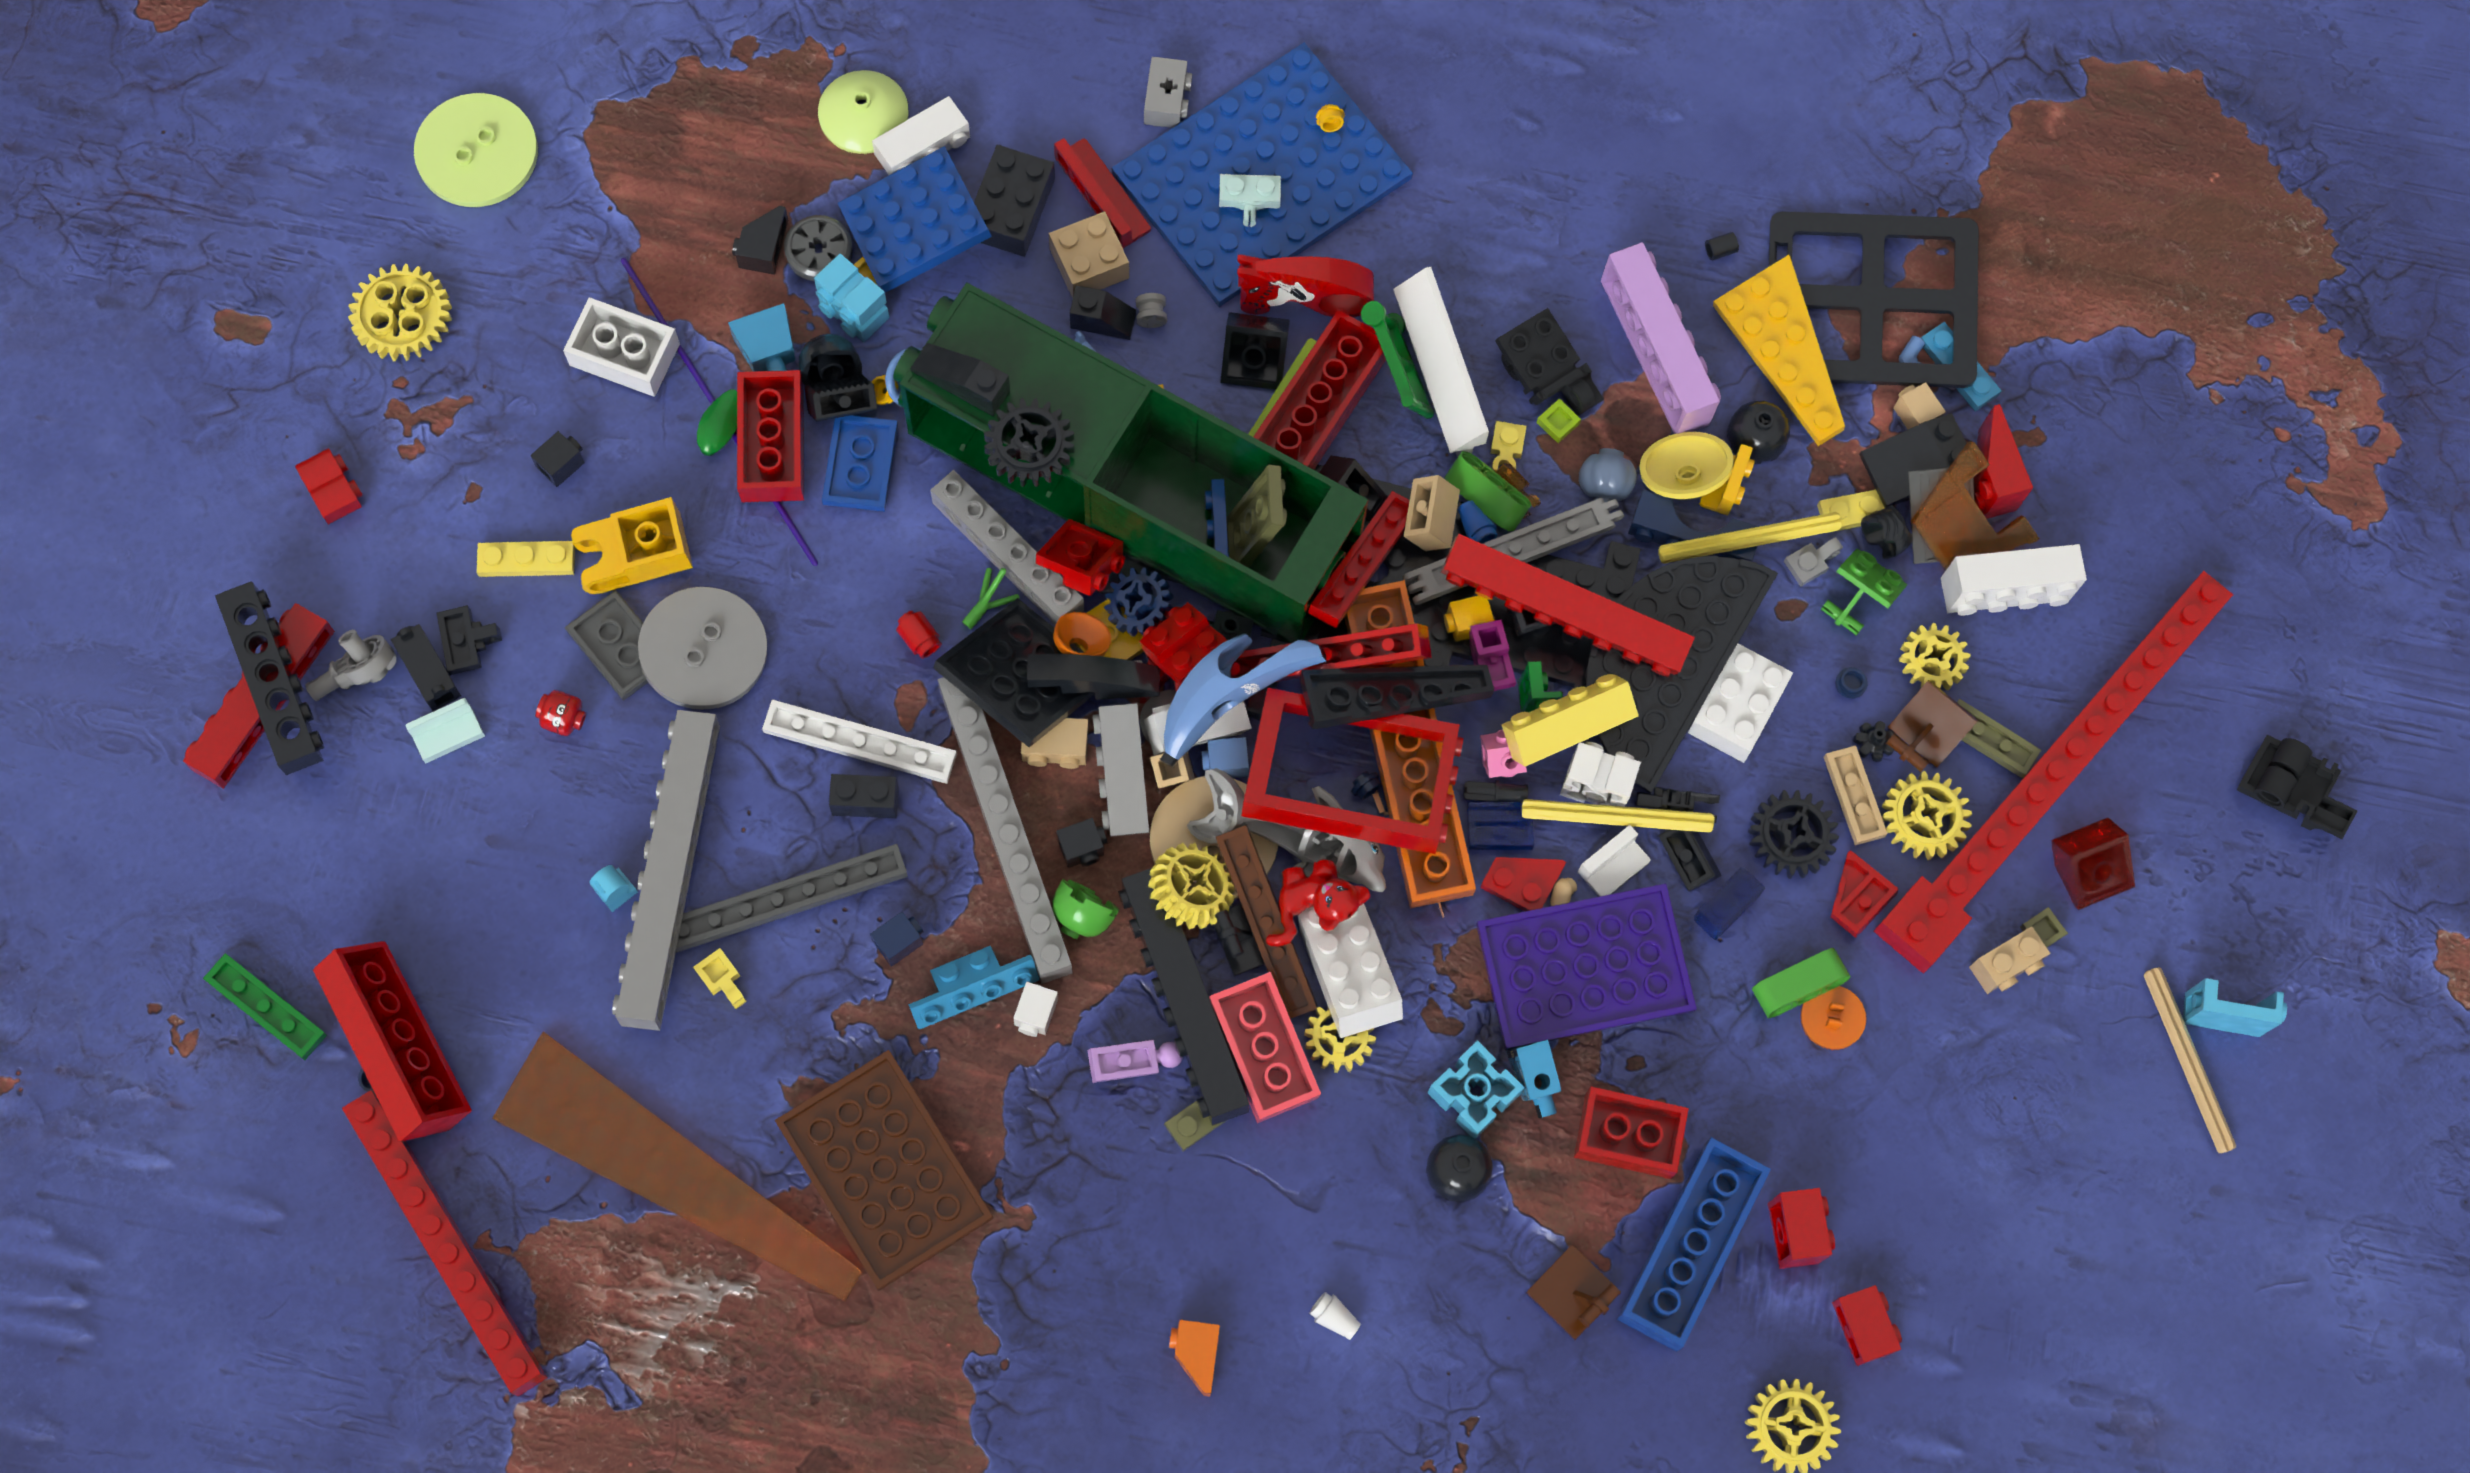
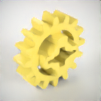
M1932 623L1928 631L1921 625L1916 633L1911 632L1906 638L1908 642H1904L1900 648L1905 653L1901 655L1899 662L1907 663L1902 672L1903 674L1911 673L1913 675L1910 680L1911 684L1919 680L1922 682V688L1930 680L1937 687L1941 688V685H1943L1946 690H1949L1953 686V682L1958 684L1962 680V674H1965L1969 669V666L1964 662L1968 661L1970 654L1962 652L1967 643H1958L1956 639L1960 634L1959 632L1950 635L1948 634L1949 626L1945 625L1940 631L1937 630L1936 623ZM1919 644L1920 647L1918 650L1920 652V655L1917 658H1915V650L1917 645ZM1951 658H1954V667L1950 671L1951 665L1949 661Z
M1318 1007L1316 1013L1319 1018L1309 1017L1308 1024L1313 1028L1305 1029L1304 1036L1312 1038L1305 1045L1306 1049L1315 1050L1311 1059L1313 1061L1319 1058L1323 1059L1321 1067L1323 1069L1329 1064H1333L1334 1073H1338L1341 1065H1345L1348 1072L1352 1071L1354 1061L1359 1066H1362L1364 1064L1362 1054L1371 1056L1373 1051L1367 1044H1375L1376 1037L1368 1035L1374 1028L1346 1036L1343 1042L1339 1043L1337 1042V1037L1334 1036L1337 1033L1334 1022L1329 1026L1323 1025V1027H1320L1327 1019L1332 1017L1329 1007L1327 1011ZM1320 1043L1326 1044L1332 1051V1055L1327 1053ZM1360 1046L1353 1054L1344 1057L1345 1051L1350 1047Z

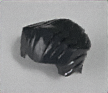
M1892 505L1861 520V530L1869 545H1879L1882 549L1883 559L1898 556L1913 541V536L1908 530L1902 514Z

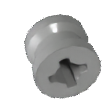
M1159 293L1139 295L1136 298V307L1139 309L1137 324L1144 328H1156L1167 323V314L1163 311V308L1166 306V297Z

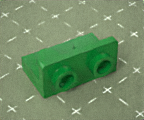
M1541 661L1528 662L1518 681L1521 712H1531L1540 708L1539 705L1544 701L1558 700L1563 697L1562 691L1544 692L1548 689V677L1546 672H1542Z

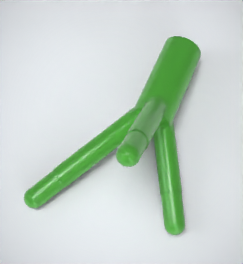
M1005 568L1000 569L990 587L992 569H986L979 601L962 621L969 629L972 630L987 610L1008 604L1020 598L1018 594L989 602L1006 573Z

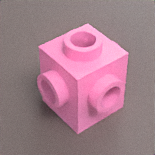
M1503 729L1496 733L1480 735L1482 764L1489 778L1499 776L1513 777L1518 773L1527 772L1526 767L1512 759Z

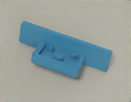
M990 945L930 970L938 993L908 1005L917 1028L922 1029L1025 987L1026 982H1037L1039 975L1031 954L1000 967Z

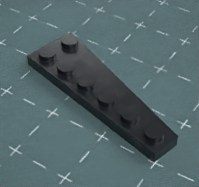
M1487 664L1302 670L1299 677L1312 729L1328 728L1491 698L1494 692Z

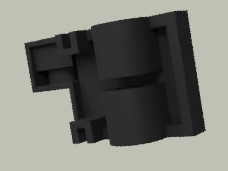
M1548 308L1495 340L1503 353L1501 358L1508 374L1514 380H1520L1525 388L1523 390L1525 395L1531 391L1535 394L1529 399L1531 404L1534 402L1536 406L1561 391L1575 414L1579 416L1604 400L1592 381V371L1588 364L1585 363L1576 368L1575 364L1581 359Z
M2266 735L2242 778L2237 791L2294 819H2297L2301 812L2305 814L2301 824L2302 827L2310 831L2312 829H2321L2343 839L2358 811L2328 797L2342 771L2338 769L2339 764L2334 762L2332 768L2329 769L2325 767L2328 759L2323 758L2321 761L2313 757L2312 750L2306 744L2292 738H2285L2280 741Z

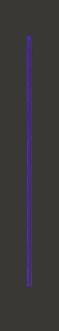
M621 258V263L659 323L668 326L627 259ZM679 345L677 349L679 355L710 404H712L715 398L682 346ZM735 432L732 438L737 445V433ZM774 501V505L813 566H817L818 561L780 501Z

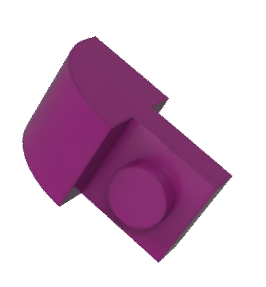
M1502 620L1470 626L1469 639L1474 665L1487 664L1494 691L1515 687L1516 679L1508 654L1509 645Z

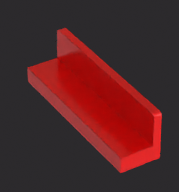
M1065 138L1054 144L1055 159L1095 214L1106 212L1122 248H1125L1151 231V226L1085 138L1071 146Z

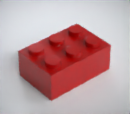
M1591 1086L1585 1094L1574 1158L1672 1179L1678 1172L1689 1108Z

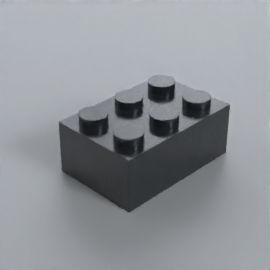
M996 145L974 201L992 237L982 241V244L1023 257L1026 256L1055 181L1054 162Z

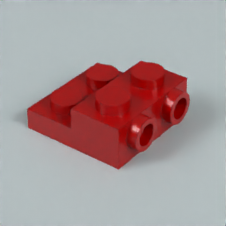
M1068 519L1036 553V564L1063 575V585L1088 596H1091L1095 590L1103 591L1108 583L1111 572L1119 573L1125 562L1123 541L1071 519Z
M1188 602L1182 607L1172 608L1165 621L1157 627H1148L1143 633V638L1139 640L1147 658L1179 685L1182 684L1189 672L1213 649L1227 641L1224 636L1210 626L1206 616Z

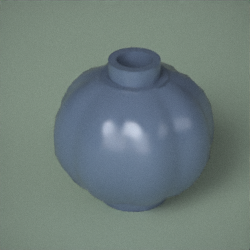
M1600 449L1599 454H1592L1584 461L1579 471L1580 488L1584 494L1593 500L1603 498L1604 502L1616 499L1617 502L1622 501L1631 494L1636 485L1637 474L1633 463L1624 458V452L1616 449Z

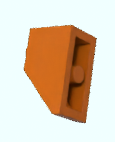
M1179 1320V1327L1171 1328L1169 1348L1175 1349V1359L1203 1396L1210 1397L1220 1325Z

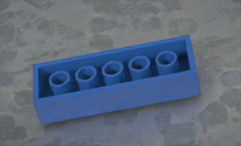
M1711 1137L1704 1144L1617 1320L1676 1352L1682 1349L1771 1169Z

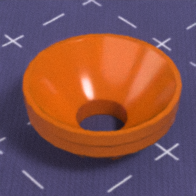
M1067 613L1059 618L1054 628L1053 639L1062 654L1103 657L1111 644V634L1107 626L1100 619L1088 613ZM1070 644H1080L1085 648L1086 652L1078 653L1071 649Z

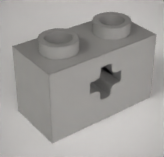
M1160 57L1151 58L1144 106L1145 125L1173 128L1181 122V117L1187 118L1189 100L1184 99L1185 91H1191L1192 73H1187V61Z

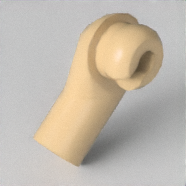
M1561 878L1555 883L1550 899L1551 906L1570 902L1573 892L1577 890V884L1572 878Z

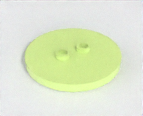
M486 93L460 95L437 106L422 122L414 142L415 163L426 186L441 199L464 207L489 206L514 195L530 178L538 157L537 138L533 126L525 113L507 99Z

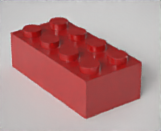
M800 370L737 372V490L741 502L804 501V384L801 379Z

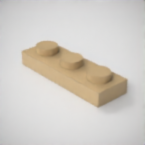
M1856 745L1826 753L1824 760L1854 845L1885 838L1888 833Z

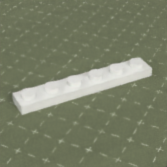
M776 700L771 701L762 728L763 733L948 784L957 756L955 750Z

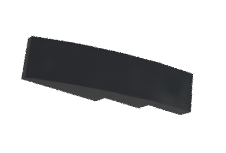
M1028 654L1027 683L1029 688L1061 686L1062 694L1094 692L1096 700L1160 696V668L1130 660L1094 655Z

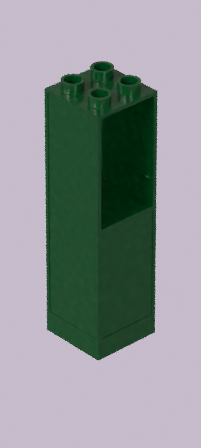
M967 282L955 300L947 296L939 299L928 318L927 329L932 331L933 334L927 343L982 360L1009 375L1010 392L998 409L1006 414L1008 413L1007 403L1010 402L1015 408H1019L1021 398L1025 400L1027 406H1031L1034 398H1037L1039 408H1043L1047 402H1050L1051 413L1061 409V420L1069 419L1070 428L1068 430L1074 431V440L1071 441L1074 444V453L1068 454L1070 456V465L1061 464L1062 475L1051 472L1052 482L1050 483L1044 477L1039 478L1038 487H1035L1032 479H1028L1025 487H1021L1020 477H1016L1011 484L1008 483V472L998 476L996 471L998 465H989L988 458L990 455L985 454L984 445L988 443L985 441L984 432L991 431L988 426L989 420L999 422L996 414L993 417L913 373L910 368L922 351L913 346L908 347L902 354L893 374V379L899 382L901 392L898 398V405L904 408L908 434L1066 521L1071 519L1123 541L1124 553L1222 607L1237 613L1239 616L1254 620L1253 624L1284 641L1293 643L1297 640H1304L1317 619L1308 613L1311 603L1363 532L1369 501L1367 498ZM1014 428L1007 433L1003 447L1009 445L1010 440L1014 438L1016 433ZM1024 436V442L1027 441L1035 449V443L1031 444ZM1055 438L1048 441V445L1043 451L1045 457L1052 452L1056 443ZM1018 459L1020 462L1030 463L1026 460ZM1268 465L1281 466V479L1285 481V492L1282 497L1283 508L1287 511L1285 526L1277 532L1274 539L1267 544L1263 552L1257 556L1250 567H1246L1213 549V539H1207L1206 520H1211V509L1205 510V491H1210L1211 479H1224L1227 517Z

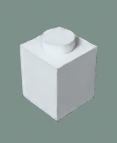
M1026 982L1013 1018L1014 1025L1019 1027L1018 1031L1033 1037H1037L1038 1033L1046 1036L1058 1002V992Z

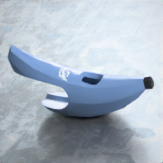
M1244 633L1223 642L1200 660L1177 689L1167 712L1164 731L1165 753L1160 760L1174 768L1178 760L1230 709L1291 673L1327 662L1326 654L1322 647L1305 640H1297L1239 678H1231L1233 663L1251 645L1253 640Z

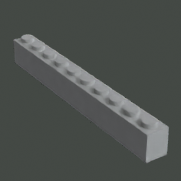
M944 677L939 678L940 693L1041 984L1072 974V964L983 710Z
M677 710L675 721L671 720L669 724L668 738L671 740L670 749L665 750L663 754L662 768L665 769L664 778L658 781L656 788V798L659 799L658 808L652 811L650 818V828L653 829L652 838L646 841L644 847V859L647 862L645 871L641 870L638 877V890H641L639 902L634 901L631 912V919L635 922L633 931L628 932L626 936L625 951L628 952L626 964L622 963L620 966L619 983H622L620 995H615L612 1006L613 1015H615L619 1024L623 1027L661 1030L720 729L716 714Z

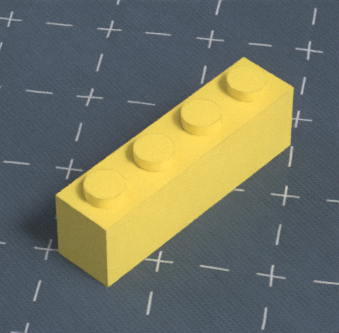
M1607 674L1599 677L1596 683L1590 686L1577 687L1570 690L1565 697L1558 700L1544 701L1539 705L1540 708L1531 712L1517 713L1511 717L1510 721L1501 725L1512 759L1526 767L1634 719L1639 715L1628 681L1617 675Z

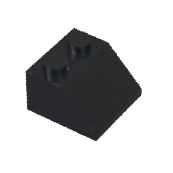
M1229 312L1220 383L1277 389L1283 380L1290 319Z

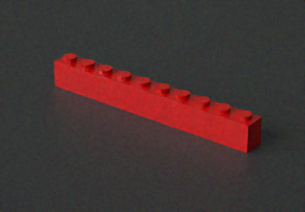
M370 1090L342 1107L343 1112L510 1393L519 1397L547 1379L548 1377L407 1141L399 1142L375 1093Z

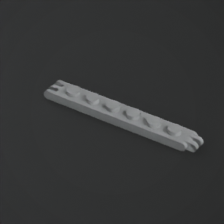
M1599 498L1483 544L1527 563L1612 530L1616 526L1614 522L1621 520L1624 514L1622 510L1609 513V511L1619 506L1616 499L1604 502L1603 498ZM1446 558L1410 571L1402 576L1405 583L1418 580V582L1407 587L1410 594L1423 591V593L1412 598L1415 605L1463 588L1446 581L1447 575L1440 573Z

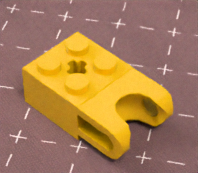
M672 497L612 513L609 518L578 526L571 533L572 543L579 551L583 553L602 552L599 562L583 570L581 574L582 588L589 594H600L693 568L681 514Z

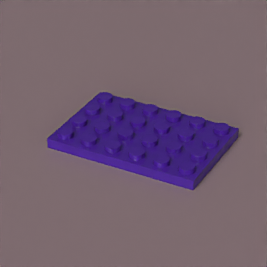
M1666 883L1481 920L1476 923L1505 1050L1531 1045L1544 1040L1552 1041L1697 1010Z

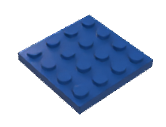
M945 146L838 202L840 210L877 285L885 293L992 237Z

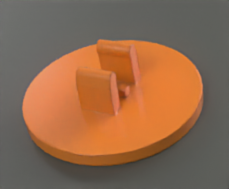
M1841 986L1803 1003L1800 1016L1804 1032L1811 1041L1826 1049L1839 1050L1851 1046L1861 1037L1865 1029L1866 1013L1862 1002L1852 991Z

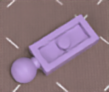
M1154 1040L1087 1050L1093 1083L1159 1073L1158 1063L1167 1068H1174L1183 1059V1057H1179L1174 1042L1163 1043L1158 1050H1155Z

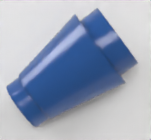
M1467 501L1459 506L1457 511L1460 514L1468 538L1481 544L1497 538L1496 525L1474 501Z

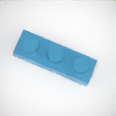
M1943 322L1921 337L1925 342L1923 349L1935 364H1951L1953 362V331ZM1978 361L1977 377L1974 384L1968 388H1956L1975 412L1998 397L2002 392Z

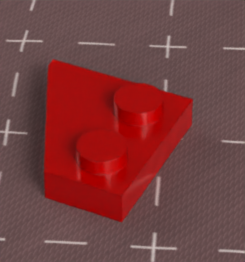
M1496 857L1480 888L1525 912L1543 908L1566 861Z

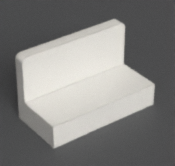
M1631 825L1583 862L1578 870L1579 875L1599 897L1615 892L1650 862V858L1635 842L1638 833Z

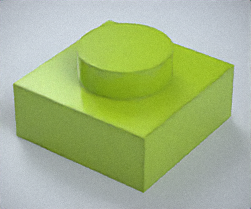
M1558 399L1538 417L1536 423L1559 443L1580 424L1581 418L1561 399Z

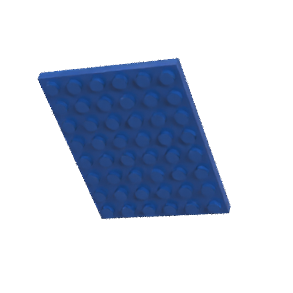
M1305 42L1111 168L1112 175L1218 307H1221L1241 293V287H1238L1237 269L1241 264L1237 261V255L1263 259L1295 257L1411 180L1413 172ZM1328 104L1337 105L1339 109H1343L1345 112L1344 124L1335 132H1324L1316 123L1317 112ZM1220 174L1281 176L1280 208L1256 210V225L1250 227L1249 216L1248 227L1244 226V210L1235 207H1219Z

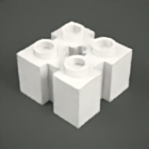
M1580 742L1570 761L1560 795L1582 803L1587 801L1597 805L1625 807L1631 796L1641 762L1634 760L1632 755L1625 752H1616L1615 756L1604 753L1603 747L1597 743L1585 742L1584 744Z

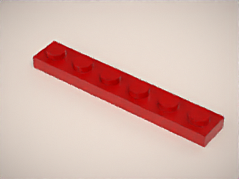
M1394 491L1390 493L1311 603L1308 611L1310 615L1337 628L1405 531L1409 499Z

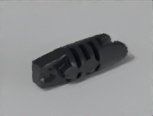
M1655 787L1654 794L1637 792L1635 805L1652 809L1693 812L1695 801L1715 804L1719 803L1720 795ZM1714 815V823H1716L1717 815Z

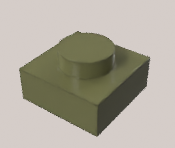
M2049 907L2020 926L2022 931L2032 926L2047 948L2068 934Z

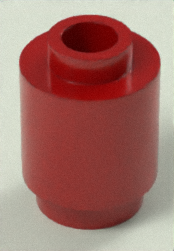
M911 610L899 618V625L896 631L915 655L918 654L921 659H924L940 648L942 645L939 640L940 635L921 611L914 613Z

